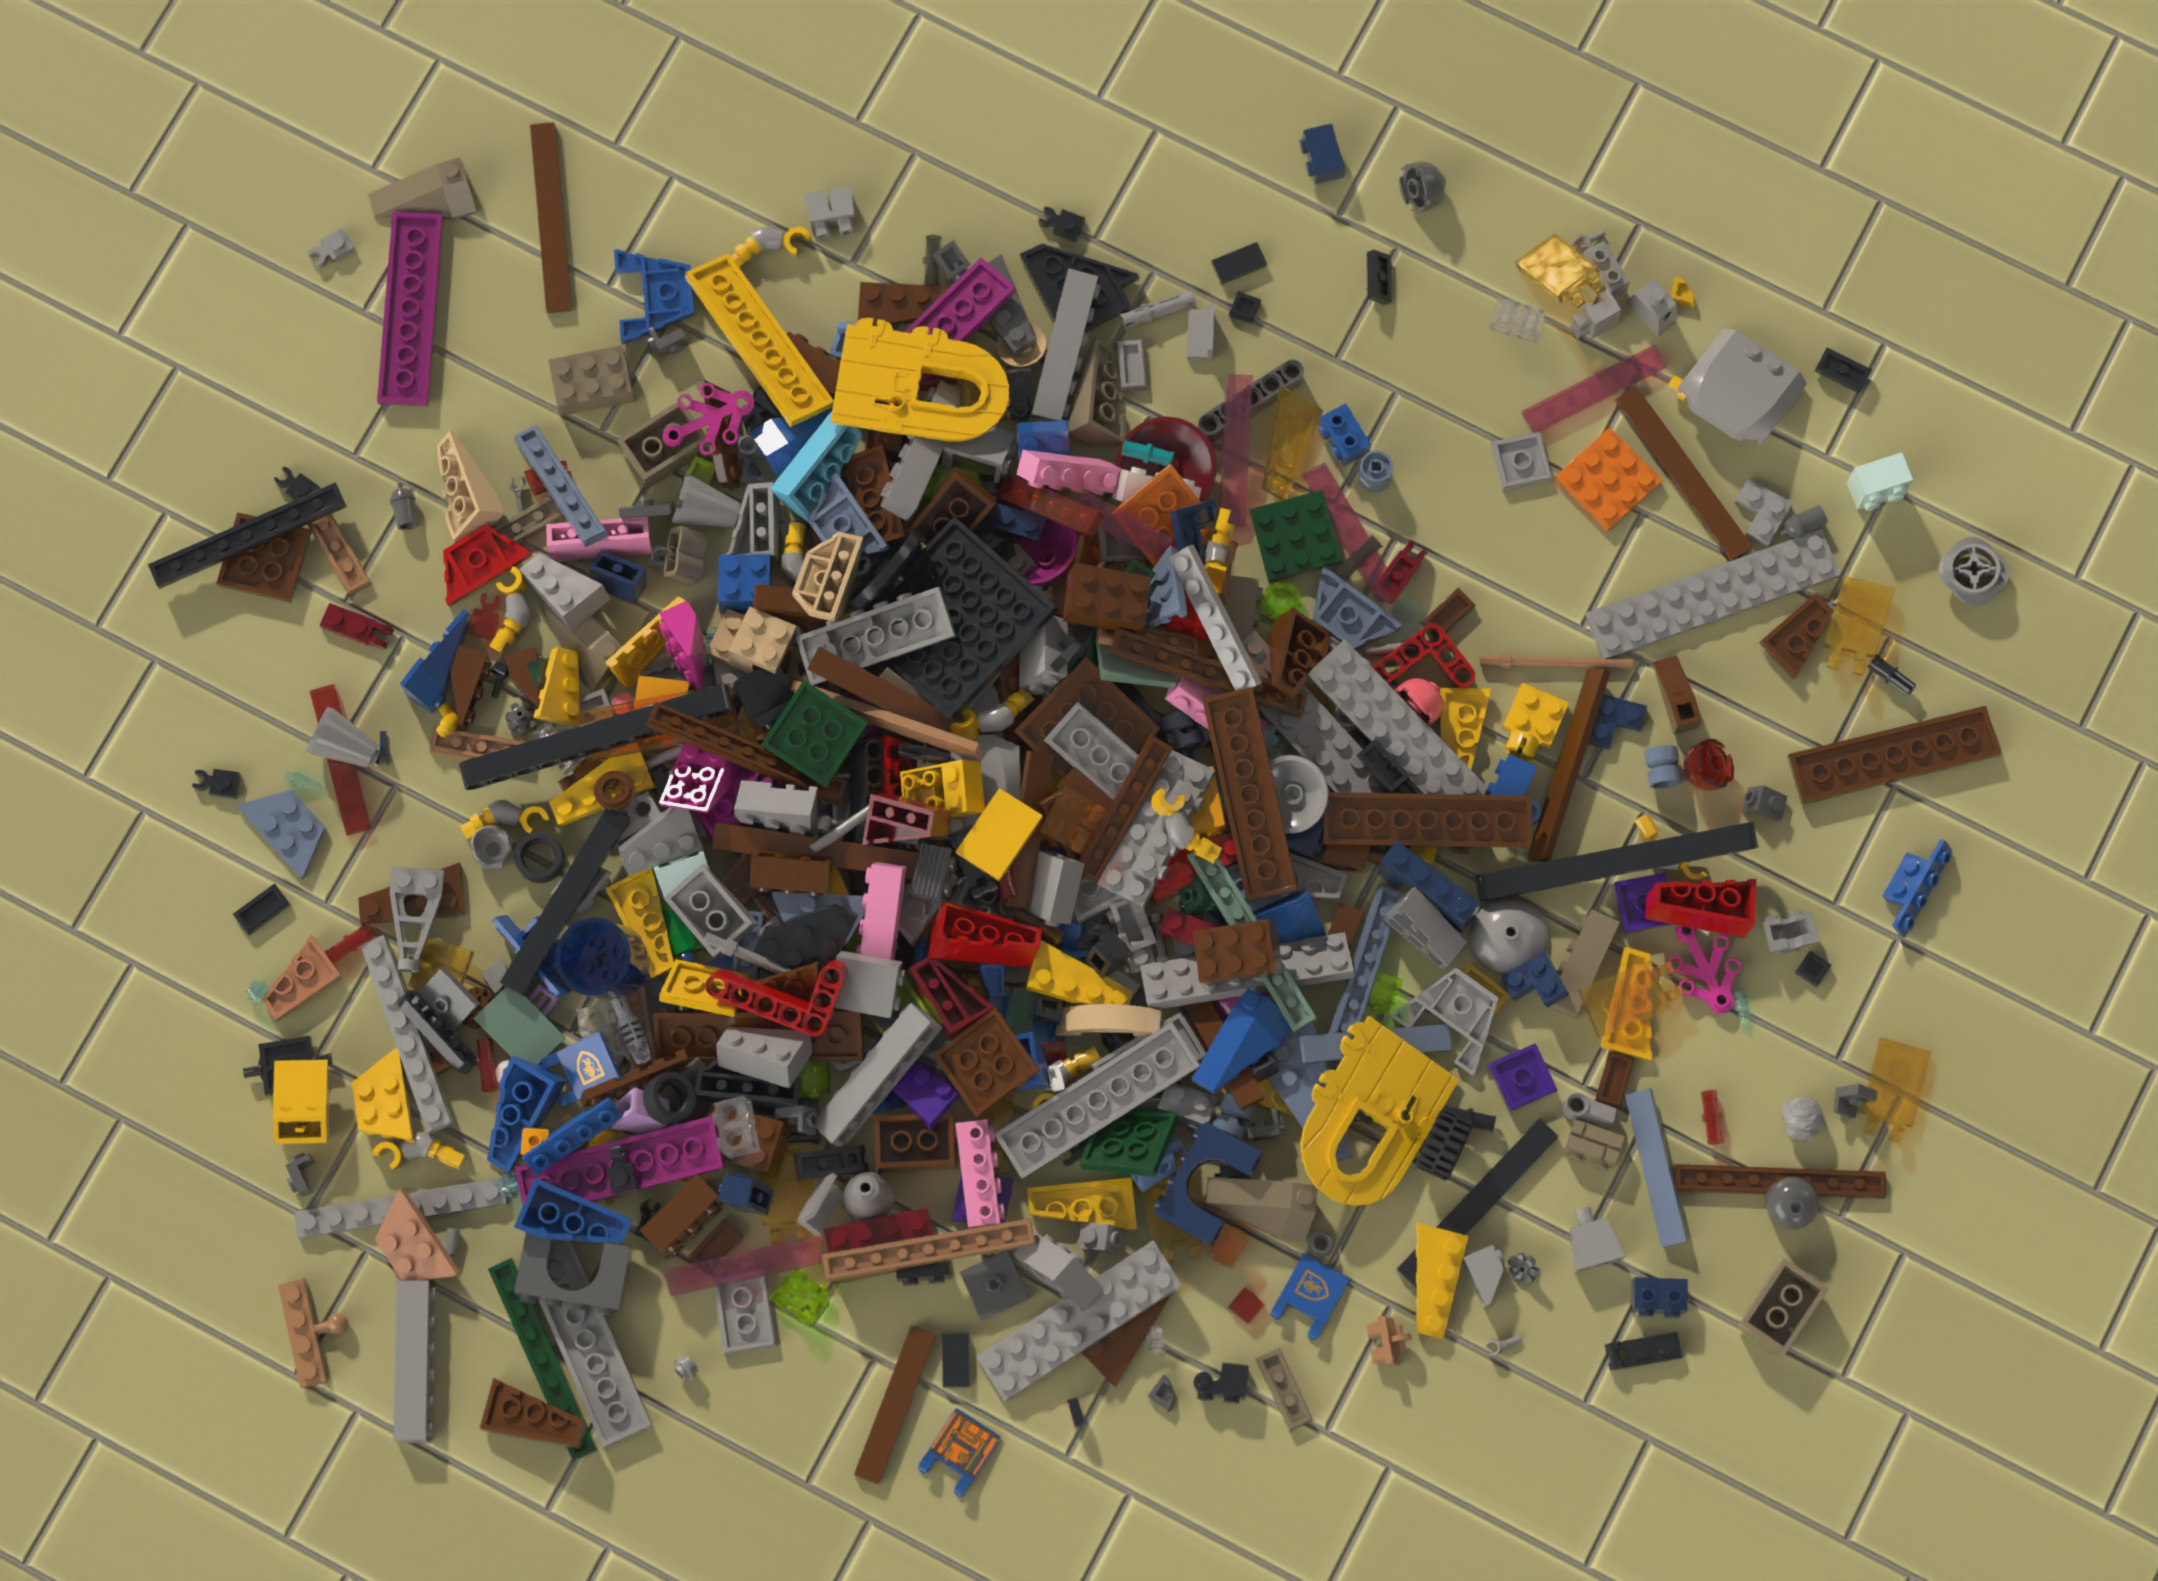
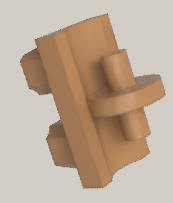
M1378 1317V1321L1366 1325L1369 1339L1381 1338L1382 1347L1371 1349L1372 1362L1390 1366L1400 1365L1399 1353L1406 1352L1405 1342L1411 1341L1412 1336L1411 1334H1403L1402 1325L1394 1326L1392 1317Z

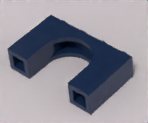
M1398 841L1395 842L1381 860L1378 876L1397 890L1403 884L1412 888L1416 887L1439 909L1441 915L1451 926L1462 934L1476 917L1480 902Z
M1205 1122L1203 1127L1199 1125L1192 1137L1195 1140L1190 1150L1186 1149L1179 1161L1182 1165L1178 1173L1174 1171L1167 1182L1169 1189L1165 1196L1162 1194L1159 1196L1154 1209H1156L1155 1215L1161 1220L1213 1247L1225 1223L1193 1204L1189 1196V1182L1192 1175L1201 1166L1217 1162L1225 1164L1251 1178L1263 1154L1260 1150Z

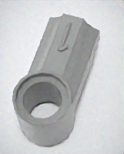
M1578 1092L1572 1093L1562 1104V1112L1569 1120L1578 1119L1606 1130H1610L1617 1110L1616 1108L1588 1099L1584 1094ZM1570 1101L1579 1102L1581 1112H1574L1570 1108Z

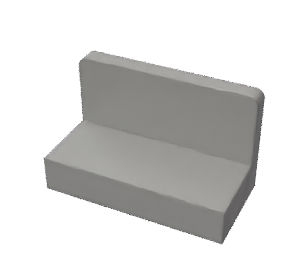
M1209 303V310L1189 309L1187 360L1212 361L1214 304Z
M834 1173L818 1181L796 1221L816 1236L821 1235L844 1193L833 1184L837 1177Z

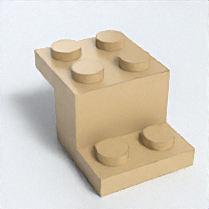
M749 607L745 616L727 609L706 651V656L747 673L756 670L758 666L776 674L797 630V626L752 607Z

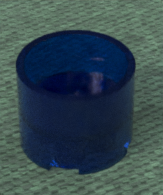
M599 917L585 918L572 924L561 936L555 954L558 974L570 989L579 994L604 1001H612L617 997L619 1000L620 996H628L636 992L647 977L650 960L645 944L641 939L642 937L636 931L625 925ZM605 957L610 959L609 964L603 962Z

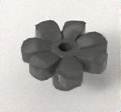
M524 702L521 707L517 703L511 705L513 712H506L505 720L510 721L508 723L509 730L515 731L518 728L519 734L524 735L527 733V727L530 729L536 727V722L532 720L535 719L533 718L535 709L530 710L531 705Z
M1519 1252L1516 1257L1511 1256L1507 1261L1508 1265H1510L1508 1268L1509 1272L1512 1275L1517 1274L1515 1277L1517 1282L1523 1283L1525 1280L1527 1284H1532L1535 1281V1277L1540 1273V1269L1534 1266L1536 1261L1531 1255L1526 1257L1524 1253Z

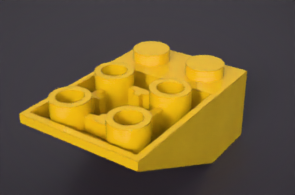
M958 760L900 772L902 797L952 810L951 818L982 814L985 810L981 762Z
M328 1060L275 1061L273 1094L274 1144L327 1143L330 1138Z

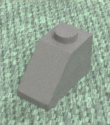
M1493 1245L1465 1256L1462 1261L1483 1309L1488 1308L1492 1302L1504 1270L1502 1265L1505 1264L1501 1251L1499 1249L1495 1251Z

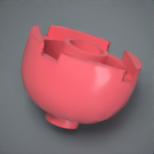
M1414 678L1403 682L1394 690L1429 727L1440 717L1443 702L1440 695L1441 691L1434 682Z

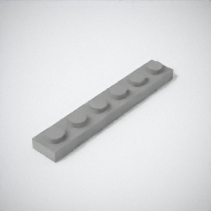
M1194 545L1187 546L1170 556L1169 558L1235 691L1250 687L1255 688L1262 684Z

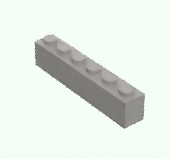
M1069 269L1067 272L1033 410L1030 415L1031 418L1042 421L1067 419L1070 405L1066 404L1068 395H1073L1076 381L1072 380L1074 370L1079 371L1082 357L1078 356L1080 346L1085 347L1088 338V332H1084L1086 322L1091 323L1095 310L1091 308L1092 299L1098 298L1101 284H1097L1098 276Z
M941 380L935 388L930 387L924 400L960 408L963 406L967 394ZM907 435L910 441L908 444H904L898 455L902 459L900 463L894 465L889 475L893 477L891 483L887 482L881 492V496L884 499L880 507L907 521L921 500L946 441Z
M912 1003L900 1012L899 1018L883 1033V1037L878 1044L868 1051L865 1060L851 1072L850 1078L843 1087L835 1092L830 1103L818 1113L816 1129L831 1144L846 1147L942 1027L923 1008Z
M397 1281L393 1439L396 1443H429V1436L434 1435V1421L430 1420V1409H434L435 1397L434 1393H430V1383L435 1382V1367H431V1356H435L436 1344L435 1340H431V1331L436 1329V1314H432V1303H436L437 1291L436 1287L432 1288L430 1281Z

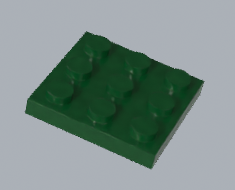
M1323 490L1249 509L1269 583L1319 570L1324 566L1330 567L1342 563Z
M803 680L761 745L827 788L869 725V722L806 680Z
M1144 1109L1131 1110L1090 1136L1079 1161L1081 1170L1156 1177L1179 1121L1177 1113Z

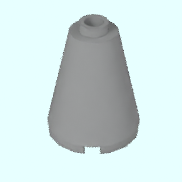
M685 474L671 522L676 524L734 528L735 523H738L740 517L741 503L699 479Z
M330 707L326 708L306 748V752L312 755L362 767H368L369 763L374 765L381 751L377 750L378 744L334 708Z
M870 1171L853 1176L845 1185L842 1196L846 1212L858 1222L888 1216L895 1201L894 1189L889 1180L879 1173Z

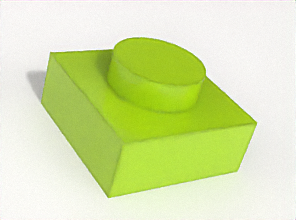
M695 456L686 474L710 486L716 475L715 465Z

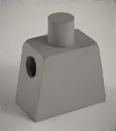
M1654 279L1650 280L1626 302L1657 337L1677 321L1676 302Z
M1590 1207L1575 1211L1579 1225L1569 1230L1574 1274L1623 1260L1625 1257L1624 1251L1608 1220L1603 1218L1594 1221Z

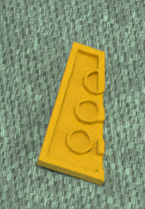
M1040 940V948L1031 965L1025 989L1078 1005H1130L1133 993L1132 990L1107 976L1102 979L1091 967Z
M1628 947L1623 948L1600 1048L1650 1062L1652 1060V1051H1650L1652 1027H1650L1651 1001L1649 988L1651 987V962L1649 953Z

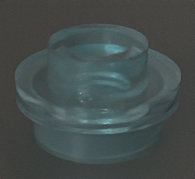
M264 979L260 982L255 980L246 990V993L249 994L247 997L249 1002L252 1000L257 1003L269 989Z
M509 1172L499 1178L498 1186L501 1195L504 1198H517L519 1195L517 1176Z

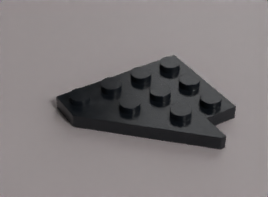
M1043 243L1020 253V258L1054 322L1069 269L1098 276L1097 284H1101L1098 298H1093L1091 308L1095 309L1091 323L1086 322L1084 332L1112 320L1122 313L1131 311V305L1122 288L1138 281V273Z

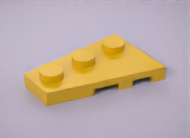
M556 647L551 650L545 672V687L540 691L539 699L541 702L539 709L535 710L533 718L575 727L580 725L578 651Z

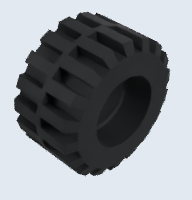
M1446 1108L1439 1111L1416 1161V1168L1444 1181L1450 1178L1472 1131L1473 1121Z

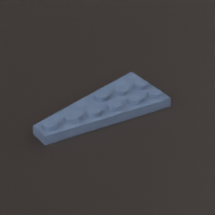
M1313 1022L1295 1033L1291 1030L1278 1048L1274 1051L1270 1050L1278 1064L1279 1072L1267 1078L1302 1128H1304L1308 1116L1315 1106V1102L1312 1100L1313 1087L1315 1084H1319L1322 1087L1325 1086V1084L1318 1080L1321 1075L1316 1073L1319 1062L1302 1063L1299 1037L1317 1035ZM1346 1132L1337 1146L1335 1153L1337 1162L1352 1158Z

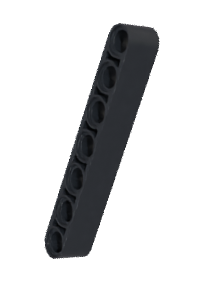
M859 739L850 752V817L869 805L870 794L884 793V745L879 739ZM866 820L850 830V843L862 844ZM881 843V844H867V845H870V846H877V847H883V848H884V843ZM850 869V895L864 896L865 893L868 894L869 883L865 882L867 871Z

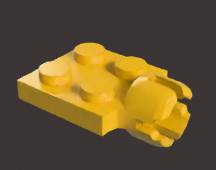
M1522 683L1502 727L1503 730L1510 734L1505 747L1506 753L1516 756L1518 749H1523L1520 759L1530 762L1534 759L1539 747L1549 749L1569 702Z

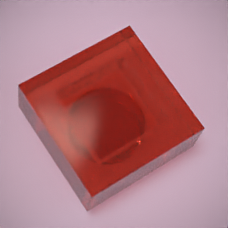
M1244 1287L1228 1306V1309L1248 1325L1265 1306V1303Z

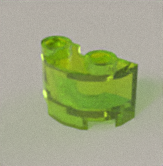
M807 1060L798 1074L802 1081L800 1094H806L807 1099H821L822 1094H830V1062L811 1063V1060Z
M795 1269L793 1273H789L769 1300L783 1309L791 1310L797 1319L813 1328L830 1305L827 1297L830 1291L823 1284H816L810 1280L808 1275L801 1269Z

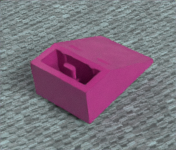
M685 601L660 612L659 615L662 623L658 626L662 636L667 638L668 642L664 643L668 655L670 657L674 656V661L679 671L684 670L683 674L688 685H694L696 690L699 691L703 690L707 649L697 616L689 603Z
M684 742L659 804L661 806L708 813L731 787L739 765Z

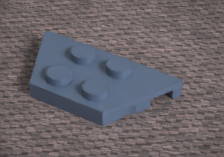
M837 473L833 474L831 477L833 481L826 493L823 492L818 501L817 508L813 510L808 519V522L821 541L824 542L832 538L837 532L863 537L860 557L888 551L890 549L844 481Z
M1172 546L1168 547L1152 570L1156 574L1150 582L1145 625L1148 629L1157 627L1161 623L1171 622V616L1178 615L1182 618L1187 615L1183 584L1169 558L1178 552Z
M1325 566L1322 568L1312 621L1331 633V636L1340 640V643L1345 639L1357 650L1401 629L1403 624L1328 568Z
M292 790L239 804L237 808L303 880L306 877V870L310 861L316 854L317 845L325 833V826Z
M772 892L773 900L783 922L807 912L811 913L823 909L825 906L834 903L857 913L858 918L843 948H846L853 933L859 927L860 921L866 912V909H862L863 896L833 894L811 896L808 893L786 894L783 892Z

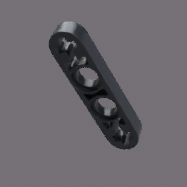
M408 990L400 997L398 1005L401 1011L455 1070L461 1074H468L478 1064L477 1057L418 992Z

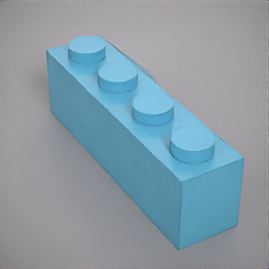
M832 412L770 488L785 506L807 522L813 510L817 508L823 492L826 493L833 481L831 479L833 474L837 473L841 477L840 472L844 463L849 462L863 435L857 427L830 423Z

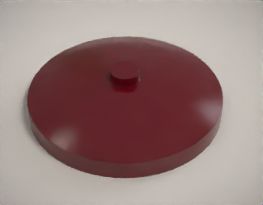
M1165 416L1146 420L1128 433L1117 453V467L1131 471L1132 467L1147 470L1146 475L1154 477L1156 472L1159 473L1167 467L1152 462L1146 464L1143 463V460L1125 455L1122 456L1125 440L1143 445L1150 443L1155 448L1175 452L1172 463L1174 469L1182 478L1195 481L1194 486L1201 488L1199 496L1201 502L1207 499L1216 481L1217 458L1210 440L1202 430L1181 418Z

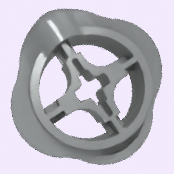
M1967 537L1958 541L1941 558L1938 567L1939 577L1943 584L1951 589L1958 599L1972 606H1980L1989 602L1997 592L2004 588L2009 578V568L2004 558L1997 554L1986 541L1977 537ZM1969 554V561L1966 564L1953 567L1960 557ZM1978 554L1986 557L1993 567H1990V564L1980 562ZM1972 567H1975L1977 575H1972L1970 571ZM1995 575L1991 583L1978 589V583L1981 579ZM1954 576H1958V579H1965L1969 583V588L1962 586Z

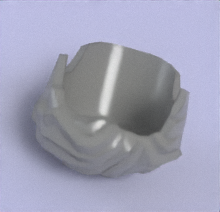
M493 825L484 826L477 830L471 840L474 861L485 869H501L507 860L508 854L513 850L512 837L503 829Z
M1799 1096L1784 1104L1781 1115L1785 1121L1784 1126L1786 1127L1787 1136L1798 1140H1808L1818 1134L1823 1124V1113L1821 1107L1814 1099Z

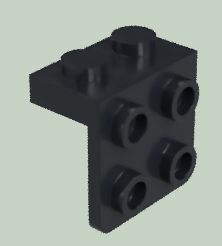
M780 665L776 674L763 668H758L733 682V688L754 729L763 727L764 730L773 727L794 695Z

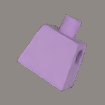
M633 1088L615 1103L623 1117L613 1123L611 1128L644 1134L660 1130L663 1127L675 1126L678 1122L669 1125L653 1120L647 1113L643 1103L644 1091ZM659 1096L662 1106L669 1111L670 1102L668 1099Z

